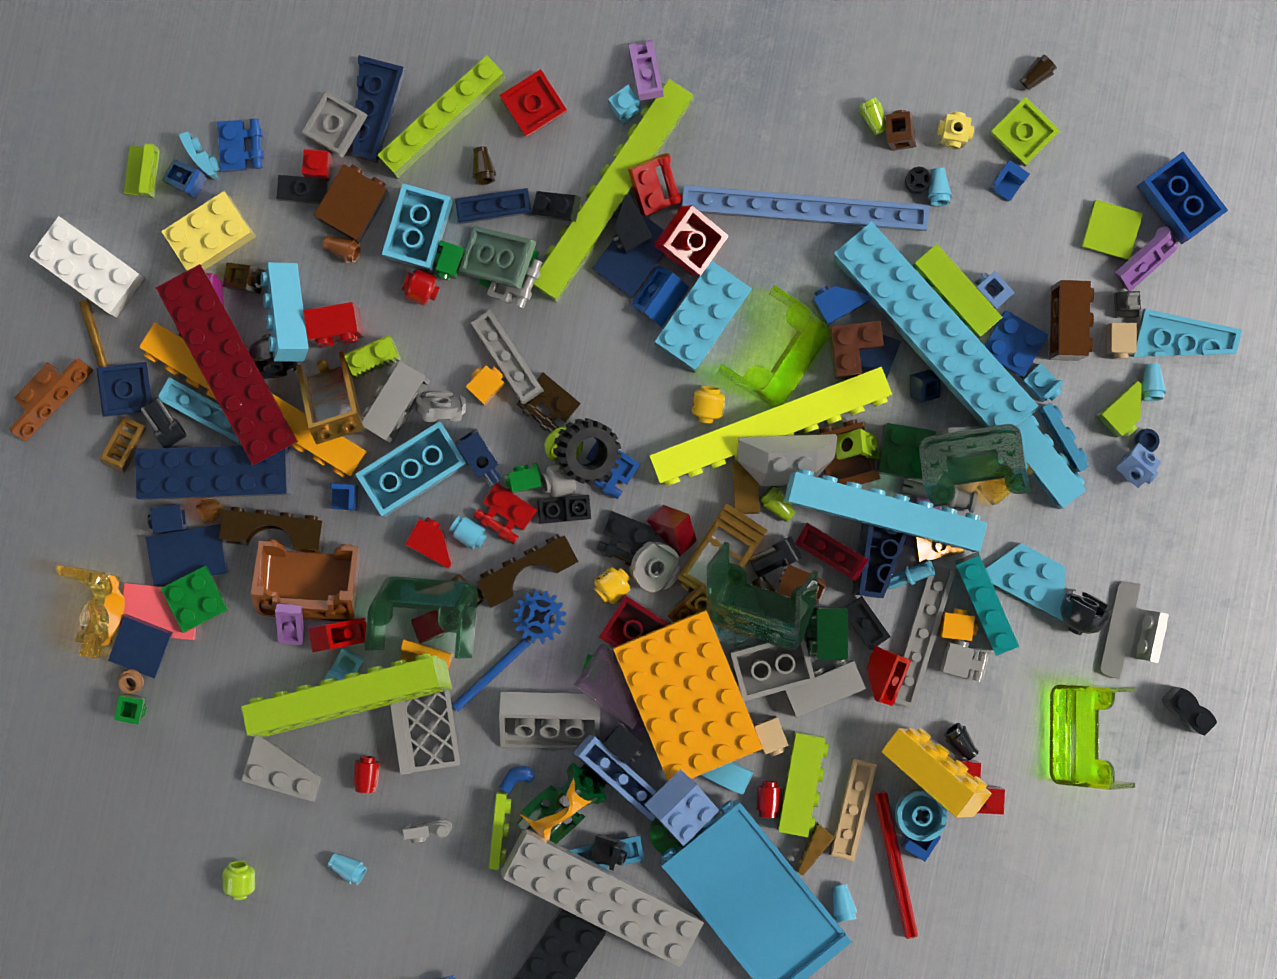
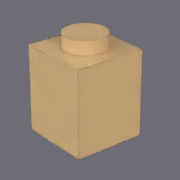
M1110 323L1106 326V355H1114V359H1129V355L1137 353V323Z
M777 716L754 724L765 755L770 753L772 757L785 752L784 747L789 745Z

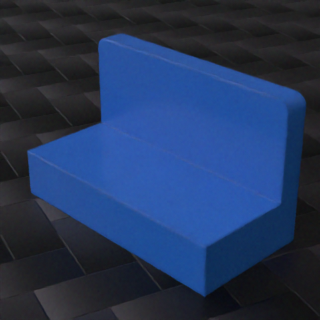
M658 265L631 303V306L648 316L657 325L663 326L689 289V286L673 272Z

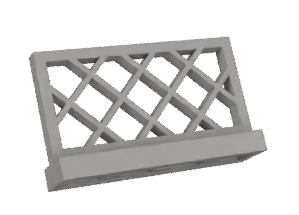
M450 690L445 691V696L441 693H435L427 705L418 698H415L416 702L425 707L417 719L407 712V706L412 700H408L407 703L404 701L390 705L400 775L461 765ZM437 695L444 699L447 708L441 715L429 707ZM426 710H429L439 718L431 729L419 722V719ZM446 712H448L449 721L443 718ZM408 718H410L412 721H414V723L411 725V727L409 726V719H408ZM440 720L450 726V733L445 740L433 732ZM416 724L428 732L420 744L411 738L410 731ZM430 734L442 742L434 754L422 746ZM450 736H451V739H452V745H450V744L447 742V740L450 738ZM412 743H414L416 746H418L414 752H413ZM446 745L453 750L455 761L443 762L436 755ZM419 749H422L432 757L426 765L415 767L414 755ZM433 759L439 762L436 764H430L433 761Z

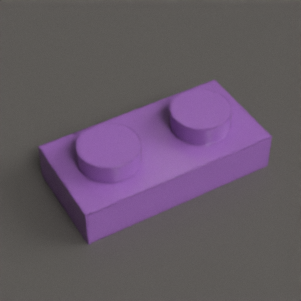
M277 604L275 617L278 643L303 645L305 636L302 606Z

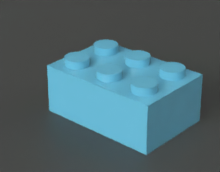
M403 183L382 251L383 257L387 260L433 272L434 260L439 251V243L443 238L453 204L451 197Z

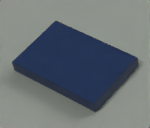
M644 215L641 216L652 235V241L626 254L623 249L618 250L613 240L592 267L595 272L630 298L634 296L664 256L661 251L653 246L664 229Z
M221 524L147 536L146 543L153 585L172 583L204 566L208 567L212 576L229 573L224 543L219 539Z

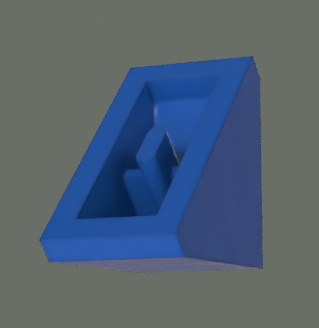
M173 159L162 181L196 199L207 177L200 170Z

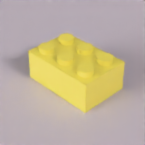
M225 191L161 231L187 271L199 264L206 270L256 237Z

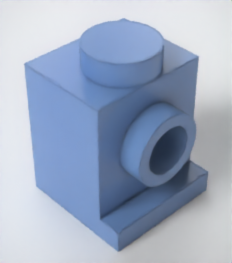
M996 271L990 275L985 272L975 281L978 285L976 288L995 309L999 308L1015 293ZM987 287L994 288V295H990L987 292Z

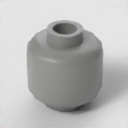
M558 464L548 466L544 474L541 475L543 489L545 493H550L552 497L574 493L576 483H579L559 469L560 466Z

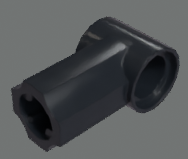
M160 397L150 400L140 408L153 427L154 434L163 448H169L187 437L180 422L172 417Z
M792 536L772 545V548L754 555L749 560L759 578L781 566L784 568L788 564L802 559V556Z

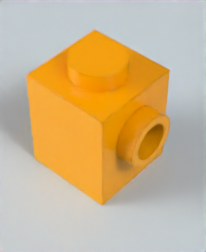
M487 365L483 369L478 367L471 374L470 378L472 380L466 385V388L480 402L486 405L505 386V383L502 381L504 375L496 367L492 369Z
M954 609L953 613L943 612L939 637L972 641V637L977 635L978 622L974 621L975 616L968 615L969 610Z

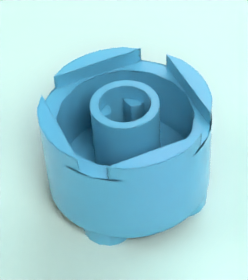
M916 789L900 797L894 808V818L899 830L909 838L916 841H931L944 831L947 822V809L925 790ZM918 810L926 811L923 815L925 818L923 821L915 819L918 815Z

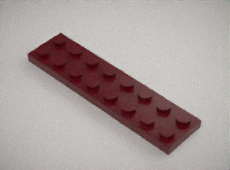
M199 264L155 287L251 463L256 465L297 443L296 436L202 265Z

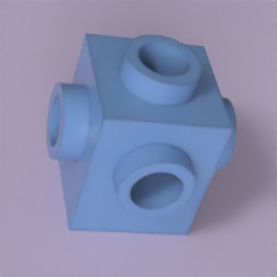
M1138 443L1122 457L1116 469L1128 482L1133 483L1139 488L1145 482L1150 484L1157 477L1158 472L1156 470L1161 462L1152 452Z

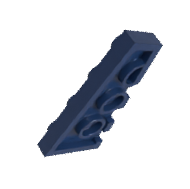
M358 55V95L355 108L368 116L353 140L352 154L355 157L378 163V154L383 148L406 69L399 65Z

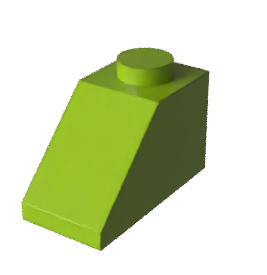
M1139 381L1132 383L1097 415L1116 438L1123 435L1128 437L1138 428L1135 424L1141 419L1142 384Z

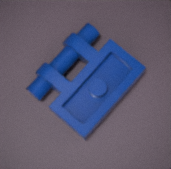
M250 119V128L245 130L242 120L217 122L220 170L222 172L247 171L246 161L251 160L253 169H262L264 150H261L263 129L260 128V119ZM245 139H251L252 150H245Z
M597 441L586 456V459L590 462L597 456ZM619 450L621 459H616L615 463L619 465L617 469H611L613 474L610 480L600 483L595 481L594 484L603 490V494L607 496L610 494L617 500L623 492L615 487L618 480L627 485L640 466V463Z

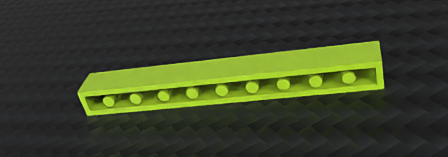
M671 79L666 84L662 83L664 97L656 98L652 105L648 103L641 112L643 118L640 123L632 125L627 133L629 139L625 145L620 144L613 154L616 157L611 165H605L599 175L602 179L598 185L593 184L586 194L588 199L583 206H579L576 222L572 221L570 226L565 225L558 235L561 239L556 247L551 245L544 257L547 260L540 267V276L538 280L535 279L533 287L557 302L620 210L625 195L632 192L633 185L628 168L654 158L693 102L694 95Z

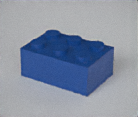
M1184 151L1137 186L1181 245L1228 211Z

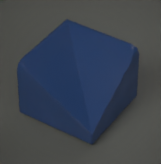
M925 370L910 375L911 399L923 403L940 398L941 380L932 370Z

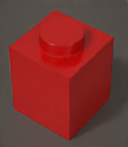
M304 149L301 174L306 178L328 179V181H331L332 155L329 151Z

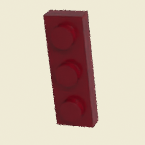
M806 523L795 543L857 581L869 560L810 523Z

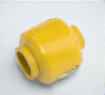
M701 386V389L694 392L691 412L699 417L698 421L713 423V419L722 417L725 396L720 392V388Z
M609 567L594 580L596 587L593 590L604 603L616 604L629 593L630 585L628 581L630 577L622 568L617 571L615 568Z

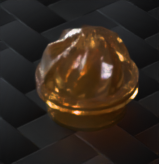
M214 498L202 499L201 503L196 505L198 514L204 523L208 521L214 522L221 515L222 505Z

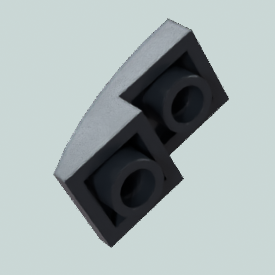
M589 495L537 499L539 524L591 519Z

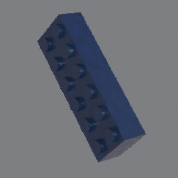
M242 445L135 449L136 498L138 500L291 495L290 446L256 465L251 463Z

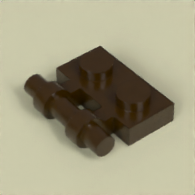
M542 372L537 381L544 391L534 397L531 402L523 405L519 400L516 405L523 409L522 413L527 417L531 416L540 423V428L551 433L559 428L554 423L556 418L559 417L566 423L581 403ZM540 403L552 411L548 416H545L537 409Z

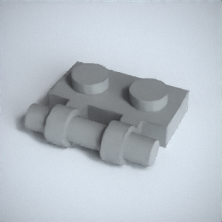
M536 259L532 260L521 289L491 282L487 295L511 304L514 295L518 297L514 305L524 308L526 301L531 298L532 293L530 291L535 279L538 280L541 272H539L542 262Z
M443 819L408 824L403 829L404 840L411 839V843L423 842L433 834L440 838H445L452 830V823L449 820Z

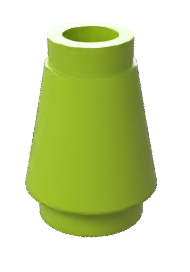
M874 97L858 105L860 109L859 114L874 132L875 136L886 131V119L881 101L878 102L877 98Z
M771 486L759 499L763 503L762 506L785 522L789 521L796 513L789 503L784 502L785 496L780 488L776 489L774 486Z

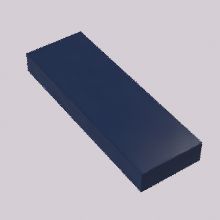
M528 188L455 199L459 224L532 213Z

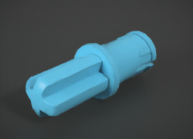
M927 560L912 567L906 566L904 571L893 574L888 589H894L908 583L914 585L916 581L935 575L932 562Z

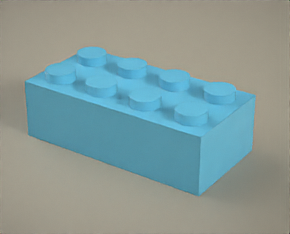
M711 261L655 340L654 345L695 373L749 296L752 288Z
M439 421L355 475L380 515L386 517L469 464L444 424Z

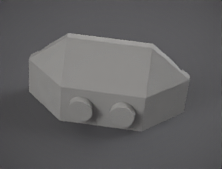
M837 435L738 437L737 461L761 486H788L790 474L799 472V469L814 472V477H818L835 458Z

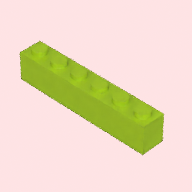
M486 55L378 154L382 163L398 179L505 80L504 73Z

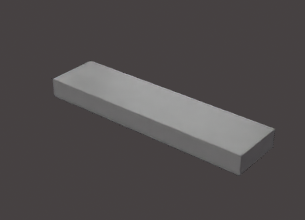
M490 309L470 322V325L523 405L544 391Z

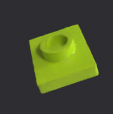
M862 429L837 435V459L841 460L859 454L874 461L879 459L877 437ZM851 438L853 446L851 450L844 452L842 443L845 439Z

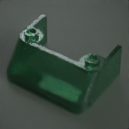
M724 542L707 565V613L709 618L717 626L784 649L795 650L803 640L816 604L818 571L813 570L802 586L796 587L791 597L748 584L745 570L741 566L729 562V543Z
M394 576L386 578L368 609L365 650H384L386 625L393 617V607L439 611L438 622L440 627L446 632L456 633L454 658H473L478 600L476 587L469 582Z

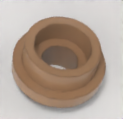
M128 669L121 673L118 678V684L124 693L133 694L141 690L144 679L138 671ZM128 678L133 679L135 683L129 682Z

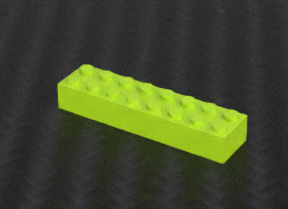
M423 654L416 656V661L406 662V660L392 662V667L382 668V666L367 669V674L349 673L344 675V680L326 679L320 681V686L311 687V685H303L296 688L297 692L288 693V691L273 693V698L264 699V697L250 699V704L241 706L247 736L268 737L450 690L452 685L447 662L445 659L437 658V655Z

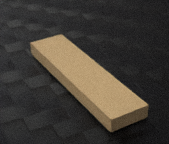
M852 758L834 832V840L832 841L829 853L830 856L853 862L855 860L877 764Z

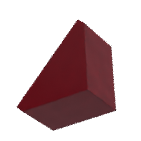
M662 505L646 520L659 536L676 551L679 557L697 541L688 513Z

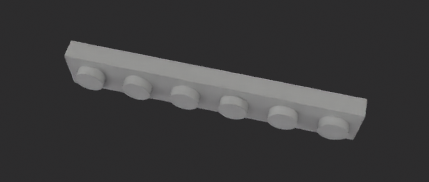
M936 559L931 561L935 569V575L926 578L903 653L904 657L912 661L895 700V703L913 709L957 569L956 565Z

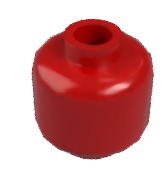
M416 269L412 273L408 272L401 290L405 291L404 296L406 299L420 305H426L430 299L435 301L440 287L436 286L437 278L434 275Z

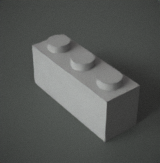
M839 660L833 663L834 668L825 671L823 667L813 671L816 682L784 690L795 717L798 718L866 689L853 660Z

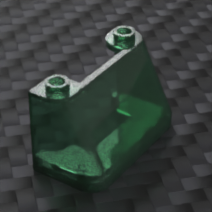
M1013 424L926 437L920 443L919 452L923 485L933 507L951 503L955 498V485L1004 478L1005 485L1011 493L1025 494L1032 492L1020 429Z

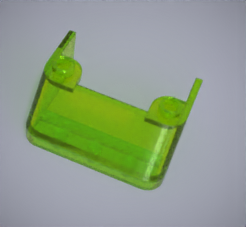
M774 285L769 295L789 307L786 312V320L791 327L797 330L771 372L763 366L756 365L750 367L743 377L724 364H721L718 369L719 373L771 407L783 405L788 400L829 337L827 325L806 305Z
M1060 684L1052 688L1050 693V777L1056 784L1106 790L1135 788V783L1115 781L1113 765L1108 760L1099 759V710H1108L1113 706L1116 692H1136V687Z

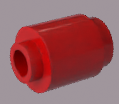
M360 756V760H355L353 785L358 793H375V787H378L380 762L375 761L374 756Z
M762 781V785L757 786L756 810L759 811V817L778 818L779 812H781L782 787L777 786L775 781Z

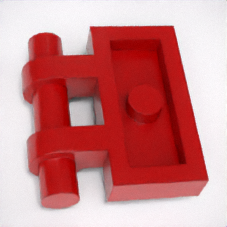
M496 483L483 501L484 504L490 507L488 513L486 514L478 509L473 517L480 521V525L484 528L489 527L499 534L498 537L503 541L508 540L514 545L519 538L518 535L512 532L515 525L525 530L538 510L499 483ZM497 513L509 520L506 526L493 519Z

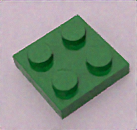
M207 566L161 588L183 633L229 610Z

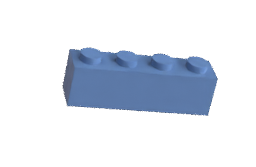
M588 734L573 754L648 820L653 821L655 816L645 804L657 792L596 737Z

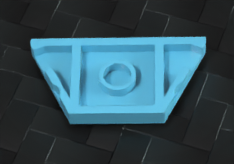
M1019 543L1008 553L986 567L994 586L1063 621L1060 607L1065 597V566Z

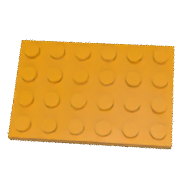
M707 610L693 614L613 648L668 781L680 769L692 779L763 749Z

